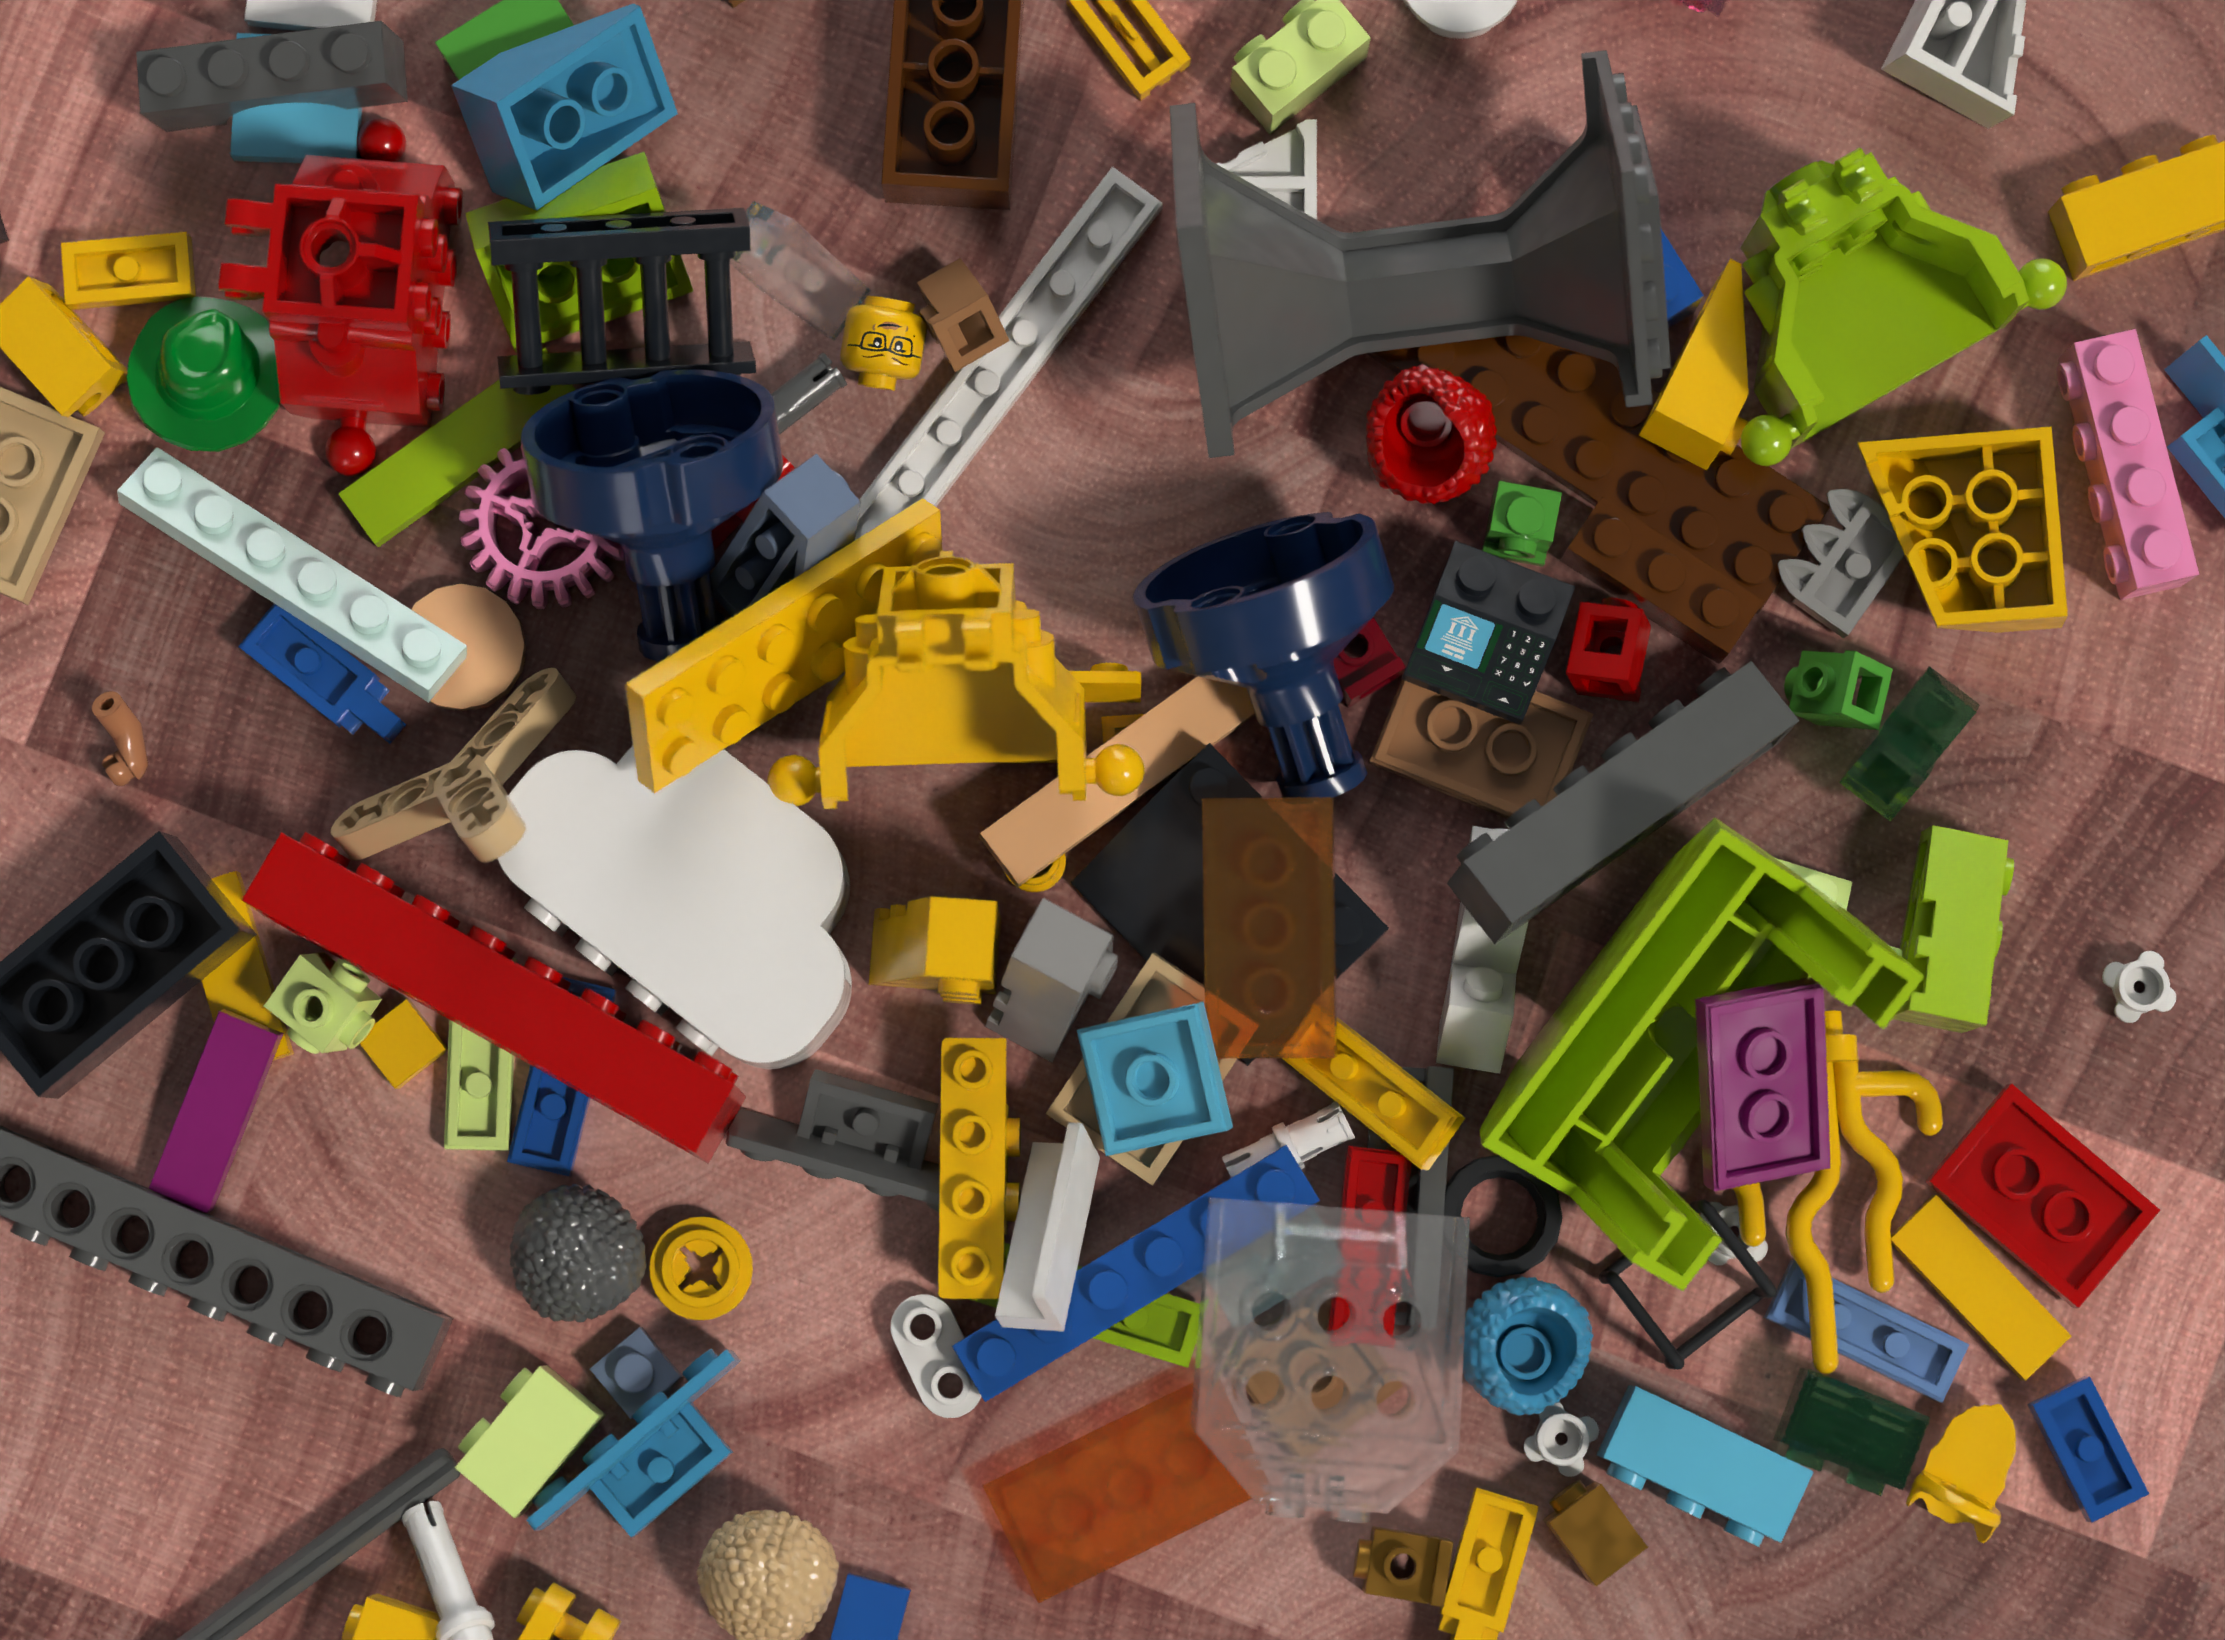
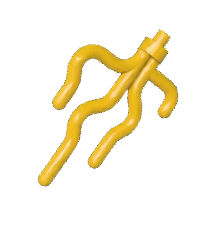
M1839 1010L1825 1011L1831 1168L1814 1172L1810 1183L1797 1195L1789 1209L1785 1230L1789 1252L1805 1275L1812 1360L1816 1370L1823 1374L1832 1373L1836 1370L1839 1362L1833 1282L1828 1262L1814 1242L1811 1229L1812 1220L1816 1213L1830 1199L1839 1183L1841 1170L1839 1127L1841 1134L1852 1149L1869 1162L1877 1178V1189L1865 1215L1864 1234L1870 1287L1876 1292L1885 1293L1894 1285L1890 1229L1891 1221L1902 1198L1903 1176L1896 1156L1887 1144L1865 1124L1862 1114L1861 1097L1907 1096L1915 1104L1917 1126L1923 1134L1928 1136L1936 1135L1940 1132L1943 1125L1942 1106L1939 1095L1928 1079L1916 1072L1904 1070L1859 1072L1856 1035L1843 1034L1842 1012ZM1760 1183L1734 1187L1732 1189L1736 1194L1738 1202L1741 1239L1748 1246H1759L1763 1243L1766 1236L1764 1200Z

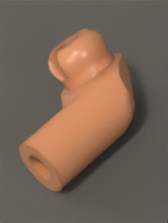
M105 692L93 702L92 712L111 736L118 750L106 755L103 758L102 766L106 769L105 772L116 786H125L135 777L140 780L148 768L142 725L117 692Z

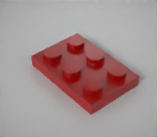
M2012 1083L2007 1084L1925 1181L2072 1308H2079L2160 1212L2157 1206Z

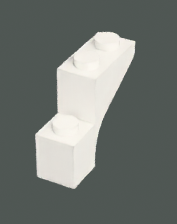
M1472 826L1469 844L1484 833H1488L1491 839L1495 840L1509 829H1489ZM1460 901L1450 974L1439 1025L1436 1063L1500 1074L1514 1013L1516 973L1529 921L1494 945Z

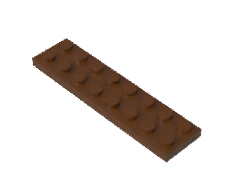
M1519 335L1366 353L1396 374L1413 366L1424 364L1430 368L1450 371L1454 376H1460L1465 382L1471 383L1474 388L1484 393L1486 398L1492 403V413L1497 427L1495 438L1498 442L1594 506H1596L1603 495L1761 598L1764 602L1756 614L1761 611L1781 581L1778 562L1780 560L1796 559L1806 544L1802 528L1805 525L1819 524L1830 506L1770 466H1761L1750 461L1738 445H1736L1731 455L1720 451L1709 468L1705 470L1639 436L1659 393L1651 388L1652 404L1626 407L1618 369L1608 361Z

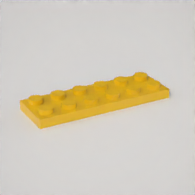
M924 498L920 499L626 683L638 781L655 794L678 778L687 775L695 767L729 745L737 743L745 735L774 716L785 712L793 704L827 682L839 677L845 671L843 644L848 639L856 637L855 619L861 615L875 614L878 608L884 567L917 565L921 561L939 557L940 551H943L940 509Z

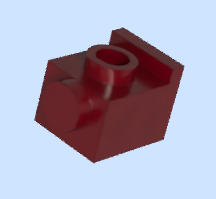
M1374 617L1355 636L1365 642L1367 647L1366 653L1362 657L1352 658L1342 650L1333 660L1343 693L1342 700L1347 708L1400 678L1406 668L1400 656L1398 657Z

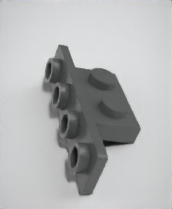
M815 1069L810 1079L799 1124L740 1109L728 1131L725 1144L729 1147L740 1149L745 1156L758 1161L779 1160L800 1166L806 1173L817 1178L833 1179L839 1177L864 1184L869 1191L881 1196L903 1195L924 1201L930 1208L939 1212L940 1164L924 1160L938 1103Z

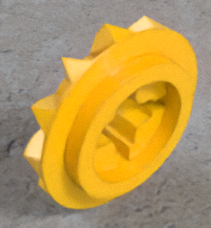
M693 1217L674 1224L659 1238L651 1255L650 1279L656 1295L669 1310L687 1319L710 1320L728 1313L739 1305L752 1284L753 1256L747 1243L736 1229L719 1219ZM684 1247L691 1253L695 1252L701 1257H705L711 1252L716 1253L720 1248L723 1249L724 1252L717 1257L719 1261L713 1267V1271L718 1277L716 1280L722 1286L720 1290L713 1284L709 1285L704 1280L689 1284L684 1289L680 1287L687 1280L686 1275L692 1269L690 1263L686 1260L688 1258L687 1255L682 1251Z

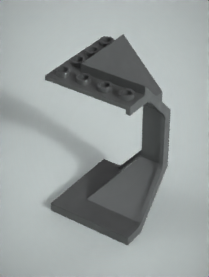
M1607 50L1581 53L1586 125L1581 136L1510 208L1501 213L1488 216L1352 233L1334 230L1212 162L1204 154L1201 147L1195 103L1170 106L1176 230L1209 458L1235 455L1233 428L1239 420L1353 356L1510 335L1526 336L1608 361L1618 369L1626 407L1652 404L1650 379L1662 377V369L1671 368L1659 194L1637 105L1631 106V102H1627L1624 73L1612 74Z

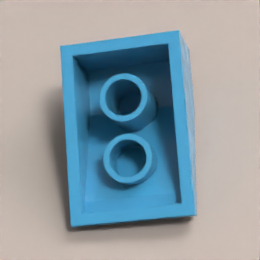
M636 4L627 5L501 52L451 85L491 191L534 210L540 209L678 114L642 9Z

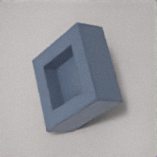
M643 1327L636 1329L590 1368L592 1373L630 1419L649 1399L661 1391L664 1393L683 1377Z

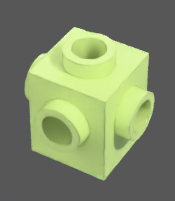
M324 952L299 955L264 1007L289 1026L286 1033L294 1043L308 1052L318 1054L319 1052L328 1053L357 1047L372 1030L375 1019L371 1015L382 1001V998L367 987L370 979L362 970L346 960L338 959L335 961Z

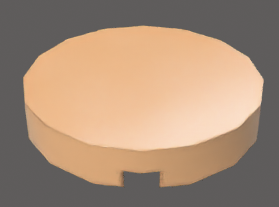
M460 583L437 588L414 604L411 610L467 645V658L430 700L431 703L439 708L449 710H477L489 707L510 692L523 672L526 645L522 623L505 600L486 588Z

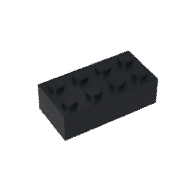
M158 831L0 962V1050L38 1097L59 1099L257 934L179 838Z

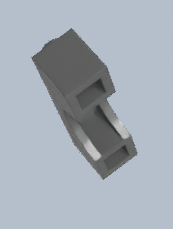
M382 21L136 52L140 114L165 132L226 125L227 120L237 112L270 104L317 103L344 109H355L408 102L404 43Z

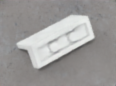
M1068 1123L1064 1144L1032 1143L995 1317L1001 1327L1064 1331L1100 1160V1156L1082 1123Z

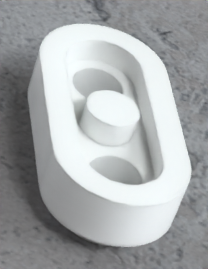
M927 1294L915 1295L904 1300L896 1308L892 1316L891 1334L921 1400L931 1412L941 1417L957 1418L969 1413L976 1407L982 1396L952 1347L965 1337L951 1308L940 1298ZM919 1314L929 1315L935 1322V1332L926 1340L916 1338L911 1331V1322ZM955 1373L962 1379L963 1390L958 1397L947 1398L940 1393L938 1383L944 1374Z

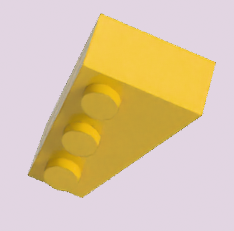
M930 896L908 901L907 910L906 905L900 904L891 905V909H874L868 985L938 990L944 1002L981 1004L982 993L996 994L1001 915L997 901Z

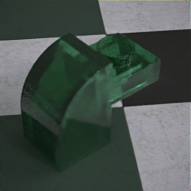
M1928 666L1899 703L1893 706L1883 718L1879 730L1872 732L1850 762L1839 783L1891 822L1928 778L1937 759L1977 713L1980 704L1932 667Z

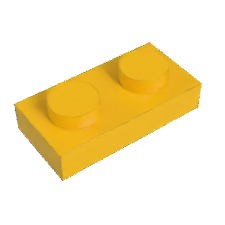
M187 231L61 243L65 305L70 310L176 301L178 299L196 297L192 237Z

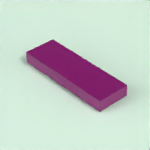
M226 1009L218 1012L148 1189L205 1213L214 1210L284 1033Z

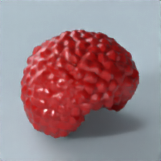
M1424 364L1402 370L1395 376L1393 381H1385L1384 389L1372 401L1371 409L1368 410L1366 416L1368 421L1366 424L1367 461L1379 486L1384 489H1390L1394 495H1400L1406 501L1416 500L1421 504H1435L1458 497L1469 491L1472 484L1480 483L1481 474H1487L1490 469L1488 463L1493 461V450L1497 447V440L1495 438L1497 427L1492 413L1493 407L1491 401L1486 398V395L1480 392L1479 389L1474 388L1471 383L1465 382L1460 376H1454L1450 371L1430 368Z

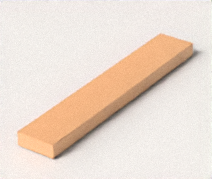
M1197 676L1087 755V758H1096L1104 748L1115 744L1126 745L1136 750L1143 760L1145 772L1140 786L1134 792L1124 796H1113L1102 791L1097 784H1086V801H1073V794H1059V781L1057 777L982 831L979 838L1018 888L1185 767L1209 743L1214 746L1254 717L1255 713L1247 688Z

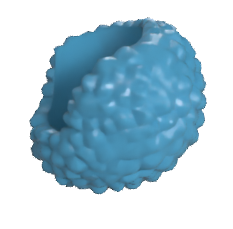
M1520 1277L1516 1280L1507 1279L1505 1283L1499 1282L1492 1286L1491 1290L1484 1291L1482 1299H1476L1473 1307L1469 1308L1466 1312V1317L1461 1322L1460 1330L1457 1334V1367L1464 1375L1465 1380L1473 1386L1478 1394L1487 1399L1492 1406L1506 1409L1509 1413L1518 1416L1540 1414L1546 1406L1554 1405L1560 1401V1398L1567 1397L1568 1390L1576 1386L1577 1381L1584 1373V1368L1589 1362L1591 1341L1593 1339L1592 1325L1588 1319L1589 1313L1586 1308L1581 1306L1577 1299L1572 1297L1566 1290L1560 1289L1557 1284L1539 1281L1535 1277Z

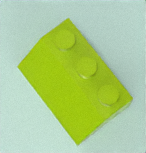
M645 152L601 166L538 210L510 199H504L465 213L474 250L515 353H517L512 274L511 271L505 269L504 265H492L488 222L666 212ZM672 255V260L666 263L668 300L694 292L682 256ZM633 258L608 259V263L602 266L605 322L642 310L640 264L634 262ZM569 261L543 263V267L537 270L542 344L580 331L576 268L570 266Z

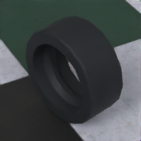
M1499 1155L1477 1158L1456 1171L1446 1184L1442 1241L1453 1259L1474 1273L1495 1278L1523 1274L1544 1261L1558 1241L1563 1218L1559 1194L1553 1186ZM1500 1177L1516 1181L1527 1189L1535 1202L1538 1218L1535 1231L1524 1246L1512 1253L1497 1255L1484 1252L1470 1241L1463 1230L1461 1212L1464 1199L1473 1187L1484 1180Z

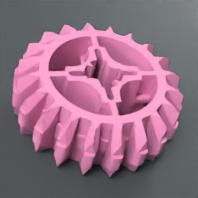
M521 441L520 448L523 458L515 461L506 448L500 449L497 452L499 460L505 467L498 474L490 466L485 464L480 466L478 473L489 484L486 490L476 486H468L466 488L465 495L467 498L479 504L480 507L479 509L460 511L459 519L463 524L470 527H479V529L462 536L461 543L467 550L483 549L472 558L470 565L476 573L493 568L486 580V585L495 592L503 588L511 580L507 598L512 603L519 604L524 599L528 589L531 588L532 604L536 609L545 608L548 602V592L553 590L560 606L563 608L569 607L571 605V595L568 588L577 584L578 589L586 598L592 597L595 592L587 578L595 572L602 580L610 582L614 574L603 563V560L608 556L614 560L623 561V548L611 540L564 527L566 531L557 528V530L546 528L541 536H538L537 539L535 538L539 531L532 522H529L526 516L533 519L535 517H545L540 515L535 509L532 498L522 499L512 495L508 498L512 491L528 481ZM498 515L508 518L512 524L522 528L523 536L519 546L522 555L517 565L507 560L500 550L496 532ZM568 547L579 551L585 549L576 560L562 568L551 571H537L538 566H544L550 554L559 548Z

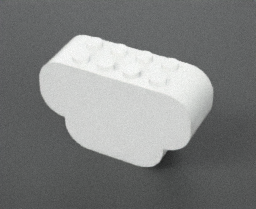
M633 746L617 764L602 755L589 751H564L548 756L535 764L510 792L508 797L525 822L526 831L521 840L511 850L500 856L498 861L511 881L532 897L524 908L561 937L571 928L582 937L574 948L610 976H613L620 967L632 977V980L625 989L654 1012L662 1016L669 1007L683 1018L676 1029L704 1052L712 1056L720 1047L747 1065L761 1069H782L801 1063L812 1056L839 1025L850 1003L852 978L843 952L829 934L841 920L849 900L850 878L846 863L825 829L793 803L779 800L772 793L769 784L723 749L695 767L687 775L678 778L655 794L637 779Z

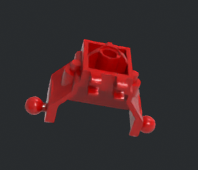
M386 118L372 119L366 122L358 131L357 151L361 159L305 155L292 184H275L273 203L227 199L225 226L232 227L231 233L233 235L248 237L270 235L267 267L221 263L218 289L225 291V297L229 299L258 300L263 298L262 312L269 319V332L275 345L281 405L293 415L310 419L341 421L340 428L335 430L326 442L325 455L329 465L336 472L345 476H356L364 473L372 466L375 460L376 446L371 435L365 431L366 423L431 428L433 410H442L445 397L444 373H436L438 350L447 349L450 342L451 314L450 311H442L444 288L454 287L456 280L457 253L455 249H448L451 225L459 226L461 223L463 192L462 188L454 187L455 182L444 165L399 162L406 151V137L398 124ZM343 241L350 244V253L344 263L332 268L320 265L322 251L328 249L333 242Z

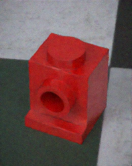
M1604 598L1600 604L1580 603L1566 674L1577 695L1639 702L1641 695L1639 685L1651 625L1644 610L1638 608L1635 603L1621 598ZM1611 646H1622L1621 655L1605 653Z

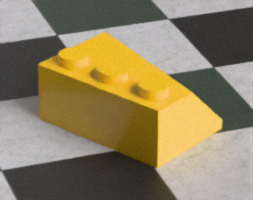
M2052 426L1857 442L1859 451L1936 628L2002 633L2063 627L2068 617Z

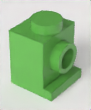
M1499 481L1492 494L1482 551L1505 560L1544 567L1547 551L1554 539L1562 492Z
M1802 650L1799 666L1792 668L1786 676L1784 691L1787 700L1790 702L1789 708L1796 716L1816 725L1879 730L1893 669L1857 651L1845 650V653ZM1857 679H1861L1856 705H1853L1852 700Z

